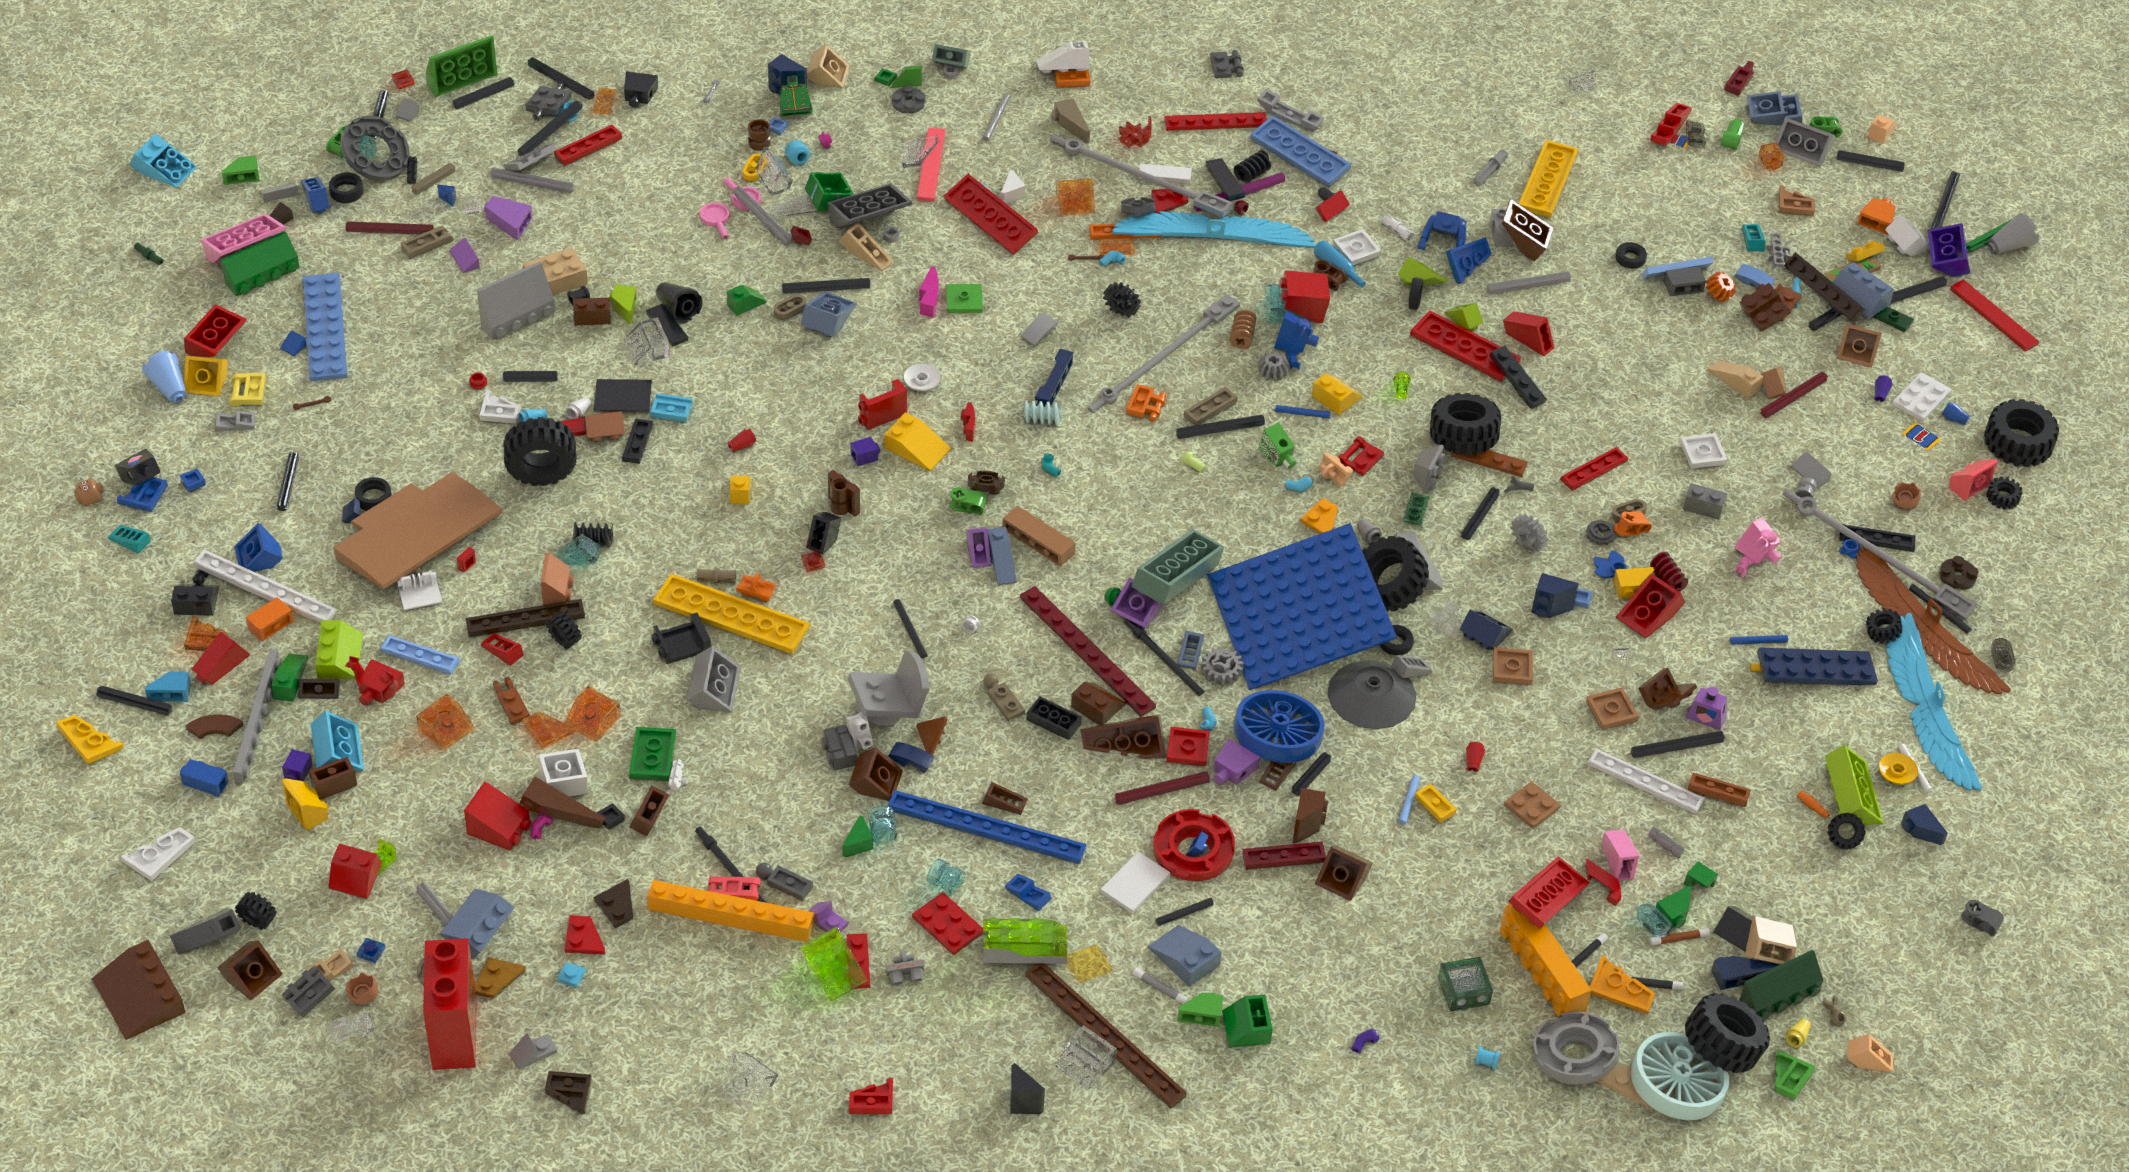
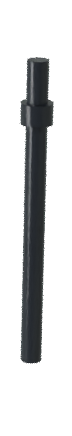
M1127 619L1125 620V624L1133 631V635L1137 639H1141L1198 696L1204 694L1205 691L1146 634L1147 632L1143 627Z
M701 826L696 828L695 832L702 839L703 845L707 850L710 849L732 876L744 877L718 847L717 841L713 836H709ZM744 886V890H749V886ZM759 894V898L757 901L766 903V901Z

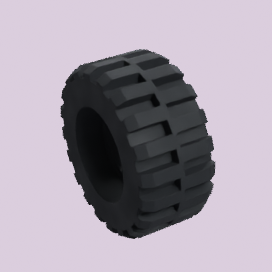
M1470 393L1449 394L1445 398H1440L1431 409L1430 436L1435 444L1443 445L1448 452L1453 451L1455 454L1465 453L1466 455H1471V453L1480 454L1482 451L1486 452L1495 446L1499 440L1501 411L1493 401L1490 402L1486 397L1483 398L1478 394L1471 395Z
M2012 399L2008 402L2000 403L1991 412L1984 432L1985 444L1988 445L1991 453H1995L1994 456L1996 458H2002L2003 462L2007 464L2011 462L2014 463L2013 466H2019V464L2023 465V467H2029L2030 464L2036 466L2040 462H2045L2052 455L2059 435V425L2055 416H2052L2053 414L2049 410H2045V407L2041 404L2037 405L2034 401L2027 402L2025 399H2019V401ZM2011 429L2023 430L2028 432L2032 436H2023L2015 433Z
M538 417V419L528 418L527 421L523 422L522 420L518 422L517 426L514 425L505 435V440L503 441L504 464L508 473L517 481L521 480L522 483H530L532 486H537V484H542V486H547L549 483L555 484L558 483V480H563L567 475H570L576 466L575 436L571 429L566 425L564 426L560 421L556 422L552 418L543 419V417ZM536 450L549 451L546 453H532V451Z
M1388 536L1387 539L1385 537L1379 538L1377 542L1372 541L1369 543V547H1364L1362 552L1386 611L1388 612L1390 609L1391 612L1398 611V608L1405 609L1408 607V604L1416 602V598L1422 595L1424 592L1423 588L1427 586L1428 581L1426 578H1429L1427 561L1414 544L1400 536L1397 538L1395 536ZM1403 563L1402 570L1396 579L1387 584H1378L1379 578L1385 569L1391 565Z
M1723 993L1706 995L1698 1002L1685 1022V1034L1688 1037L1689 1044L1693 1045L1694 1051L1700 1054L1706 1062H1711L1714 1067H1720L1723 1071H1732V1073L1746 1072L1756 1065L1768 1048L1770 1033L1762 1017L1758 1016L1753 1008H1749L1748 1004L1743 1001L1740 1002L1736 997H1729Z

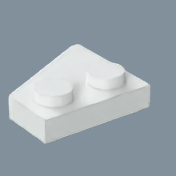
M486 390L479 415L480 420L517 424L520 405L509 402L502 396L498 398L492 395V391Z

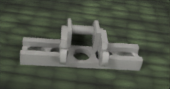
M1771 233V245L1767 247V250L1770 251L1772 248L1773 255H1770L1768 260L1772 261L1773 258L1774 268L1777 266L1784 268V260L1788 261L1791 258L1788 255L1790 248L1782 247L1781 233Z

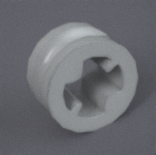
M946 65L943 68V76L946 79L952 80L958 77L957 66Z
M895 227L886 228L884 230V240L889 243L897 242L899 240V230Z

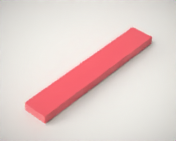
M928 127L917 201L934 202L945 129Z

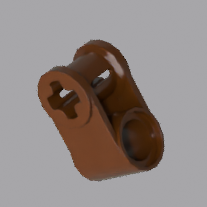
M1325 260L1315 262L1313 273L1327 274L1330 289L1337 291L1340 284L1347 280V274L1344 270L1333 266Z

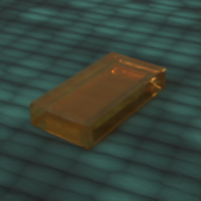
M599 88L593 113L610 115L617 93L616 89Z
M1134 239L1098 240L1099 255L1103 254L1105 256L1110 251L1121 252L1124 255H1135Z

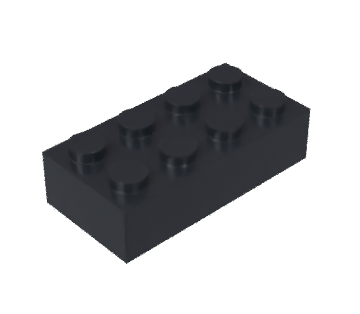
M1039 696L1027 711L1026 720L1070 740L1081 726L1082 716Z

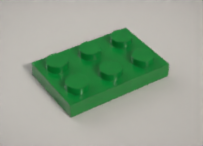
M636 727L629 779L669 781L676 729Z

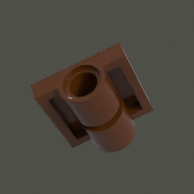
M835 470L828 473V498L831 499V511L836 515H844L849 512L856 517L860 514V488Z

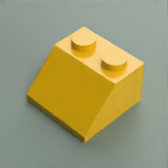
M1326 373L1313 382L1312 397L1338 415L1363 397V395L1337 377Z
M281 780L286 805L306 831L328 820V806L324 801L319 800L318 794L313 787L310 788L304 781Z

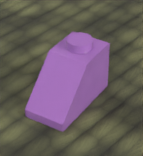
M987 528L965 529L972 568L991 566Z

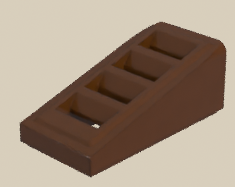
M1271 761L1259 783L1277 791L1296 765V762L1284 763L1287 765L1285 767L1278 764V762ZM1275 767L1280 768V769L1283 770V772H1280V771H1278V770H1276V769H1274V768H1275ZM1273 772V773L1279 775L1280 777L1277 778V777L1271 775L1270 773ZM1267 777L1276 781V784L1274 785L1266 781Z
M991 782L982 804L1021 815L1028 798ZM1008 798L1012 799L1011 804L1007 802ZM1016 800L1022 802L1021 806L1020 803L1018 807L1015 806Z

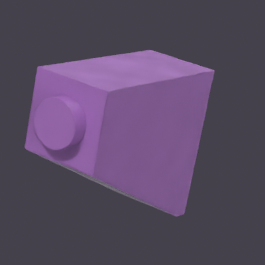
M492 196L484 206L486 219L517 240H519L532 219L531 205Z

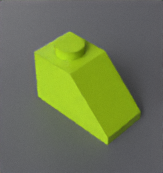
M615 285L613 292H610L609 296L610 302L613 304V310L626 322L632 323L637 300L636 286Z
M1477 303L1458 305L1444 312L1454 323L1469 331L1478 329V325L1484 323Z

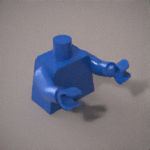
M1437 211L1435 215L1429 217L1424 226L1417 248L1425 250L1431 231L1458 237L1456 248L1465 245L1467 221L1460 216Z
M1286 311L1274 348L1287 350L1285 356L1290 364L1289 369L1297 368L1300 370L1301 363L1297 362V355L1303 353L1306 344L1316 347L1319 337L1312 335V324L1307 319H1301Z

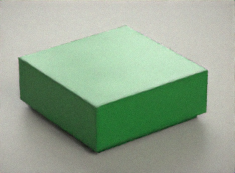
M882 68L875 76L874 81L890 86L897 78V73Z

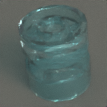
M884 805L872 808L868 812V820L873 842L882 843L881 836L886 837V843L894 841L897 837L894 810Z
M938 858L928 872L927 881L937 887L942 885L944 891L953 895L956 892L954 888L962 885L965 871L958 867H951L949 862Z

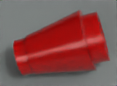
M744 429L727 444L732 449V452L753 446L756 438L751 429Z
M1470 742L1466 747L1468 771H1479L1485 754L1482 743Z

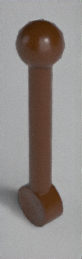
M1070 254L1068 256V259L1071 261L1074 259L1100 260L1102 257H1104V255L1100 254L1099 256H1075L1073 254Z
M325 396L324 399L303 404L295 403L293 409L299 410L302 407L323 402L329 403L331 397Z

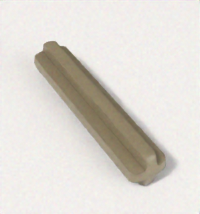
M452 163L446 164L412 185V192L416 195L455 172V166Z

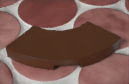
M214 714L197 718L185 725L186 730L201 739L211 734H223L230 737L244 724L243 721L233 716Z

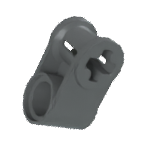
M1969 900L1965 906L1966 910L1961 915L1962 920L1966 924L1979 929L1981 932L1989 933V936H1994L2004 920L2001 912L1984 905L1978 900Z

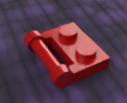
M1358 436L1354 439V443L1343 454H1340L1338 458L1342 465L1345 467L1349 466L1354 472L1364 476L1384 456V451L1367 443L1363 437ZM1359 447L1363 449L1352 461L1348 460Z

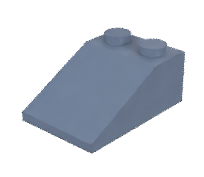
M824 291L805 305L800 325L806 326L808 330L820 331L828 337L835 336L839 333L857 303Z
M1177 925L1148 945V948L1189 987L1220 966L1222 952L1209 939L1180 925Z

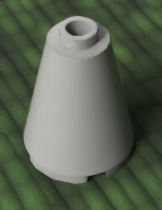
M2020 213L1989 239L1988 249L1992 253L2001 254L2037 244L2039 242V234L2035 235L2034 230L2037 228L2034 222L2026 214L2022 215Z

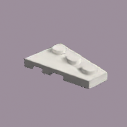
M179 827L157 838L156 842L148 846L144 844L138 847V851L130 855L126 853L120 856L121 861L150 881H153L190 848L196 840L193 835Z

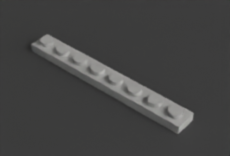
M275 649L269 650L233 770L236 784H244L245 777L248 778L250 775L249 763L253 762L255 758L254 746L259 745L258 733L263 730V716L268 714L269 709L267 702L272 700L273 697L271 685L277 669L282 664L278 650Z

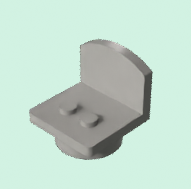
M904 651L896 674L850 672L848 682L856 698L855 708L857 712H862L864 716H867L869 722L877 725H893L900 718H918L929 691V681L925 665L921 657L914 651Z

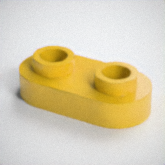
M753 154L750 156L743 168V178L745 180L755 181L759 179L767 166L766 156L763 154Z

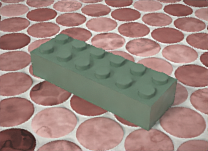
M1192 529L1139 566L1131 587L1137 589L1141 594L1153 598L1157 603L1164 605L1217 567L1225 546Z

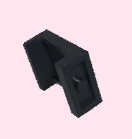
M697 612L690 614L689 623L662 631L659 630L657 625L653 626L652 642L654 645H658V654L661 659H665L667 664L696 656L711 647V639Z

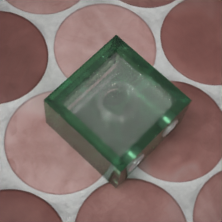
M1481 957L1440 964L1438 980L1450 1012L1490 1005L1493 988Z

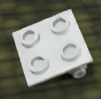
M436 572L422 573V576H420V573H417L418 577L412 574V578L405 576L397 580L404 611L443 603L436 580Z

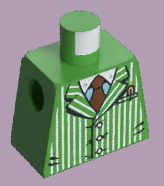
M1278 422L1264 429L1258 450L1275 467L1284 464L1287 469H1291L1296 465V461L1292 457L1295 446Z

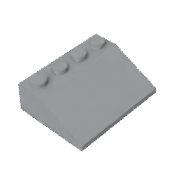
M537 262L477 289L481 328L492 340L502 338L513 330L517 331L522 326L529 323L532 324L536 320L544 316H550L555 312L554 299L541 262Z

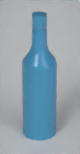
M1322 240L1315 246L1313 252L1319 259L1325 260L1333 266L1344 270L1347 278L1353 280L1361 288L1365 286L1366 282L1355 273L1353 264L1327 241Z

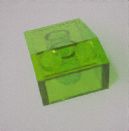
M837 926L801 947L804 956L831 1002L868 981Z

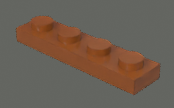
M1491 450L1482 451L1480 454L1471 453V455H1466L1465 453L1455 454V452H1452L1451 456L1519 477H1523L1528 461Z

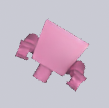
M1763 518L1753 521L1734 546L1745 555L1741 558L1734 573H1741L1743 578L1747 573L1748 566L1755 563L1759 564L1767 559L1776 564L1782 557L1775 551L1780 544V539Z

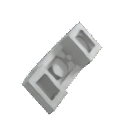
M1267 89L1257 99L1259 104L1276 118L1304 129L1316 130L1325 118L1312 111L1305 114L1280 102V96Z

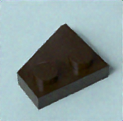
M548 1071L545 1094L577 1112L585 1114L592 1076L591 1074Z

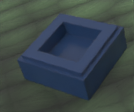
M354 498L343 507L342 522L350 523L360 515V500Z

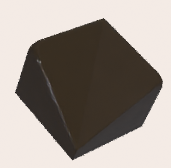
M282 202L269 215L283 225L293 219L292 210Z

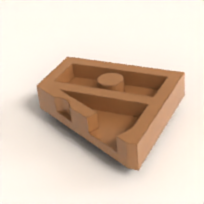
M1779 186L1780 213L1814 216L1815 199L1804 196L1797 191L1793 193L1785 190V186Z

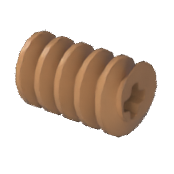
M1240 310L1234 315L1229 339L1234 347L1248 349L1251 346L1257 320L1256 314L1253 311Z

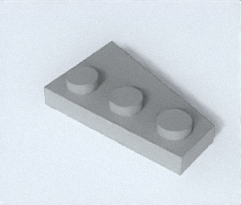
M546 144L504 164L505 170L518 172L526 166L537 163V160L541 158L544 159L551 156L552 152L557 150L555 144Z

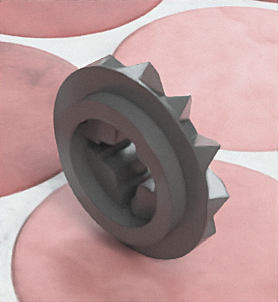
M1603 520L1591 522L1586 529L1587 538H1591L1592 543L1598 542L1599 545L1601 543L1608 545L1616 537L1614 526Z

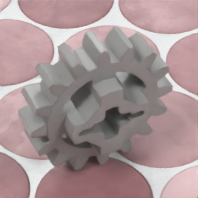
M1520 514L1511 522L1512 526L1510 529L1514 531L1511 534L1516 536L1515 541L1521 546H1525L1527 550L1531 549L1532 553L1539 552L1547 545L1548 537L1545 536L1547 531L1542 529L1544 526L1539 523L1538 519L1533 520L1532 515L1528 517L1527 514Z
M1222 647L1219 650L1212 648V653L1206 651V656L1202 657L1201 670H1203V676L1208 675V681L1214 679V684H1217L1218 681H1221L1222 685L1225 684V681L1232 684L1233 679L1238 680L1239 675H1242V657L1237 656V651L1231 653L1230 648L1223 650Z

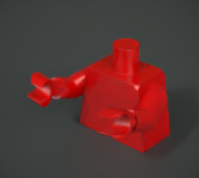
M349 656V662L345 664V667L351 668L354 672L359 693L362 694L359 697V701L365 706H368L373 699L380 703L392 699L395 693L405 684L403 672L373 659L369 661L365 670L358 662L359 658Z

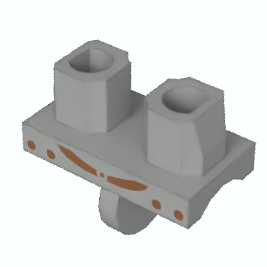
M900 950L899 957H893V963L896 964L886 965V976H889L892 985L903 984V973H910L911 982L923 980L924 959L914 961V954L906 955L905 950Z

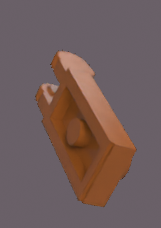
M510 677L504 678L505 685L508 687V690L502 691L497 680L493 681L497 698L511 725L530 719V714L516 687L513 686Z

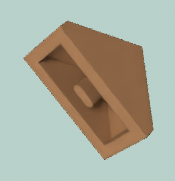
M1782 366L1760 374L1763 376L1762 383L1768 399H1775L1786 394Z

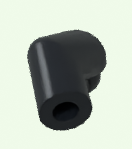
M1321 187L1318 190L1319 197L1324 201L1335 194L1326 187Z

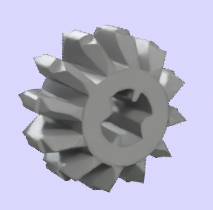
M1273 351L1271 354L1265 352L1264 356L1260 357L1258 372H1260L1261 377L1266 376L1267 380L1271 377L1275 382L1276 377L1282 380V377L1288 373V360H1286L1285 355L1281 356L1280 352L1277 354Z

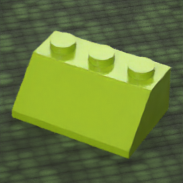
M321 620L315 662L317 679H355L353 670L345 667V664L349 662V656L359 658L358 662H360L363 640L362 632L342 620Z

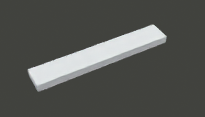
M1595 749L1587 765L1694 814H1697L1705 799L1598 749Z

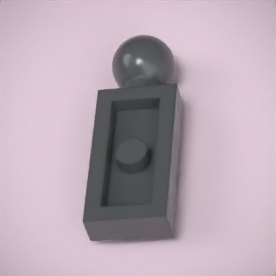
M765 862L758 864L756 867V874L759 878H768L767 885L801 901L805 899L813 888L812 881L779 865L774 871Z

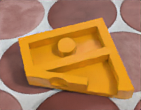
M1322 498L1300 518V522L1319 534L1332 530L1338 506Z

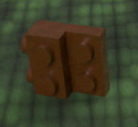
M1770 283L1759 285L1754 293L1744 295L1739 302L1742 310L1760 331L1768 329L1791 313Z

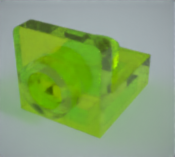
M380 838L377 841L378 849L373 852L383 862L378 874H381L397 860L395 846Z

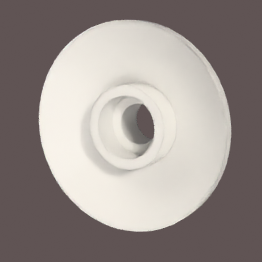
M915 364L905 371L904 381L913 390L928 391L939 384L940 373L932 365Z

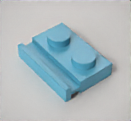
M656 393V399H654L650 416L687 422L691 405H693V398Z

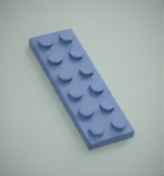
M1273 115L1250 134L1251 140L1327 187L1333 185L1351 169V163Z

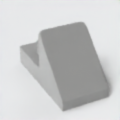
M526 1033L509 1054L519 1070L558 1052L549 1034L531 1040L529 1034Z

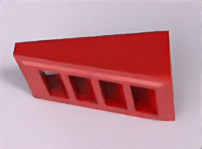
M495 633L481 643L483 648L510 666L524 655L521 644ZM494 639H496L497 641H499V642H497L495 645L489 644V643H491Z

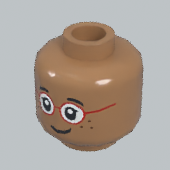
M90 478L76 485L74 495L79 504L89 506L102 500L104 488L101 482L97 483L94 479Z

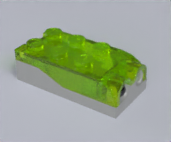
M1039 918L983 919V963L1067 964V925H1061L1054 920Z

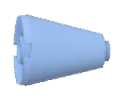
M162 351L149 357L150 361L147 364L144 362L142 366L144 375L170 402L179 403L183 401L186 396V390L176 354L174 352L171 354L169 351Z

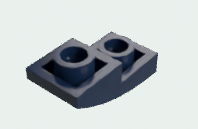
M896 742L888 757L903 767L909 763L922 773L927 771L934 759V756L928 752L902 742Z

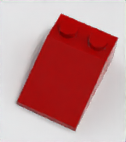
M1651 574L1616 618L1644 638H1648L1675 616L1684 605L1685 600L1680 592Z

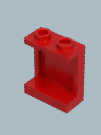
M899 379L892 381V391L871 399H867L864 394L859 395V423L862 426L865 425L870 430L900 418L905 412L907 413V389Z

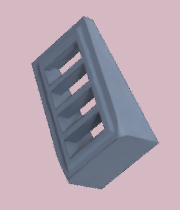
M1185 631L1177 663L1178 666L1196 670L1204 641V634ZM1187 641H1188V642L1197 643L1198 646H1197V645H1193V644H1188ZM1186 647L1196 649L1197 651L1187 650ZM1184 653H1186V654H1191V655H1195V658H1194V657H1190V656H1185ZM1183 659H1185V660H1190V661H1194V663H1193V664H1192V663H1187V662H1183L1182 660H1183Z

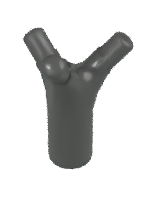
M1512 476L1510 482L1514 485L1504 491L1506 493L1515 489L1533 491L1534 483L1522 482Z

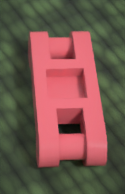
M713 876L709 877L708 885L710 887L707 891L757 901L759 898L757 890L760 887L761 880L756 877ZM744 886H749V890H744Z

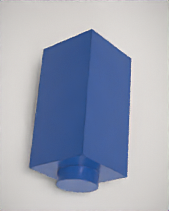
M190 759L180 771L183 785L218 797L229 782L226 770L208 765L202 761Z

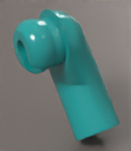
M1045 453L1044 458L1041 459L1042 469L1057 478L1061 474V469L1053 466L1052 460L1054 456L1050 453Z

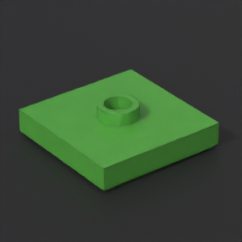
M946 284L947 313H983L982 284Z

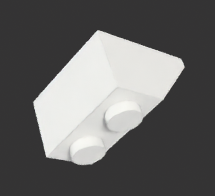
M1901 215L1885 229L1889 234L1887 236L1889 240L1899 245L1897 249L1903 255L1914 256L1930 251L1929 241L1916 226Z

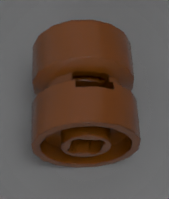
M756 119L748 124V144L751 149L762 151L770 147V124L767 121Z

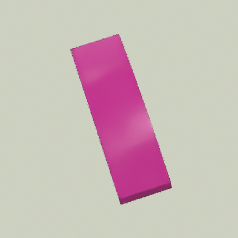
M931 266L919 289L920 314L934 317L938 305L939 281L935 267Z

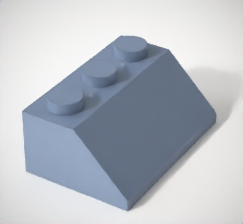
M1854 262L1844 267L1833 281L1836 286L1865 309L1861 316L1867 320L1891 304L1894 288Z
M474 889L439 935L445 940L468 938L471 959L473 960L487 945L515 907L499 894Z

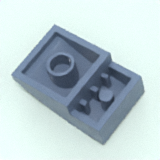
M1781 91L1747 95L1752 121L1764 125H1782L1786 117L1802 123V112L1798 94L1782 96Z

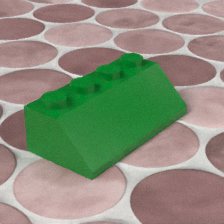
M286 231L221 259L225 284L235 296L246 294L249 290L261 287L271 280H277L282 275L289 272L292 273L300 268L298 255Z

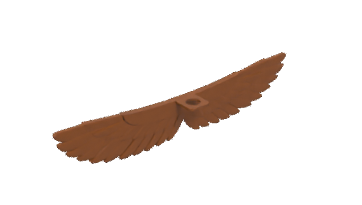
M1864 547L1858 551L1856 567L1859 570V577L1863 580L1862 584L1869 589V594L1875 598V601L1882 605V608H1886V611L1888 609H1892V612L1897 611L1904 620L1907 613L1912 614L1917 630H1919L1923 649L1925 648L1929 657L1932 655V659L1936 664L1939 663L1944 671L1948 669L1955 679L1959 678L1962 683L1967 686L1970 684L1977 690L1981 688L1987 693L1992 691L1996 694H2002V691L2010 692L2011 688L1996 675V672L1978 659L1973 652L1939 623L1942 609L1932 599L1928 601L1927 608L1925 609L1884 560ZM1931 606L1936 608L1937 615L1932 612Z

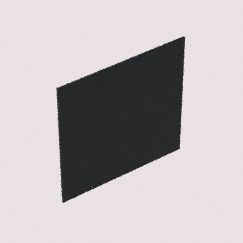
M597 379L593 411H649L652 380Z

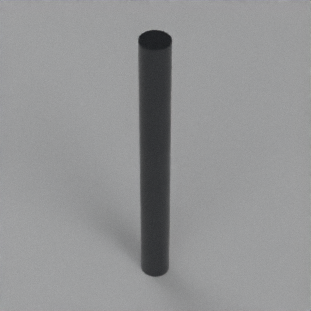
M1915 584L1909 587L1911 592L1927 604L1932 599L1942 609V615L1966 634L1972 631L1970 626Z
M900 599L894 600L893 604L921 659L928 657Z

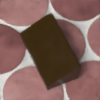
M299 679L298 698L338 699L341 681L339 679Z

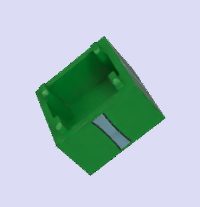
M811 172L805 186V190L817 211H828L827 202L854 194L840 172Z

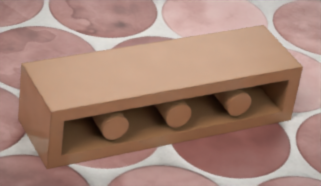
M1016 506L1003 517L1002 527H1006L1008 534L1061 567L1075 555L1076 543L1071 538H1067L1055 528L1045 524L1041 519L1031 515L1027 510Z

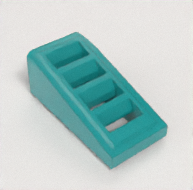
M1743 224L1742 230L1747 251L1764 252L1766 241L1760 225Z
M119 525L108 536V539L138 554L151 542L149 533Z

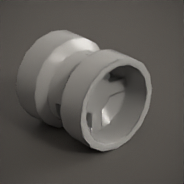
M1801 478L1795 494L1800 498H1813L1817 483L1812 478Z

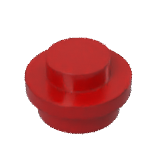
M480 372L473 373L469 379V385L473 389H482L488 383L485 375Z

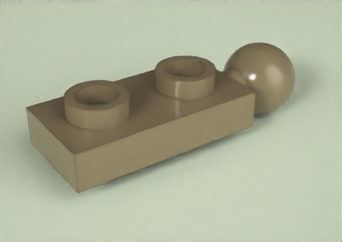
M992 673L984 677L983 684L988 688L987 695L1007 721L1025 714V709L1005 682L998 685L999 679Z

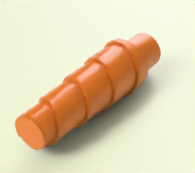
M1802 790L1798 793L1797 797L1807 807H1810L1825 819L1830 815L1810 794L1807 795Z

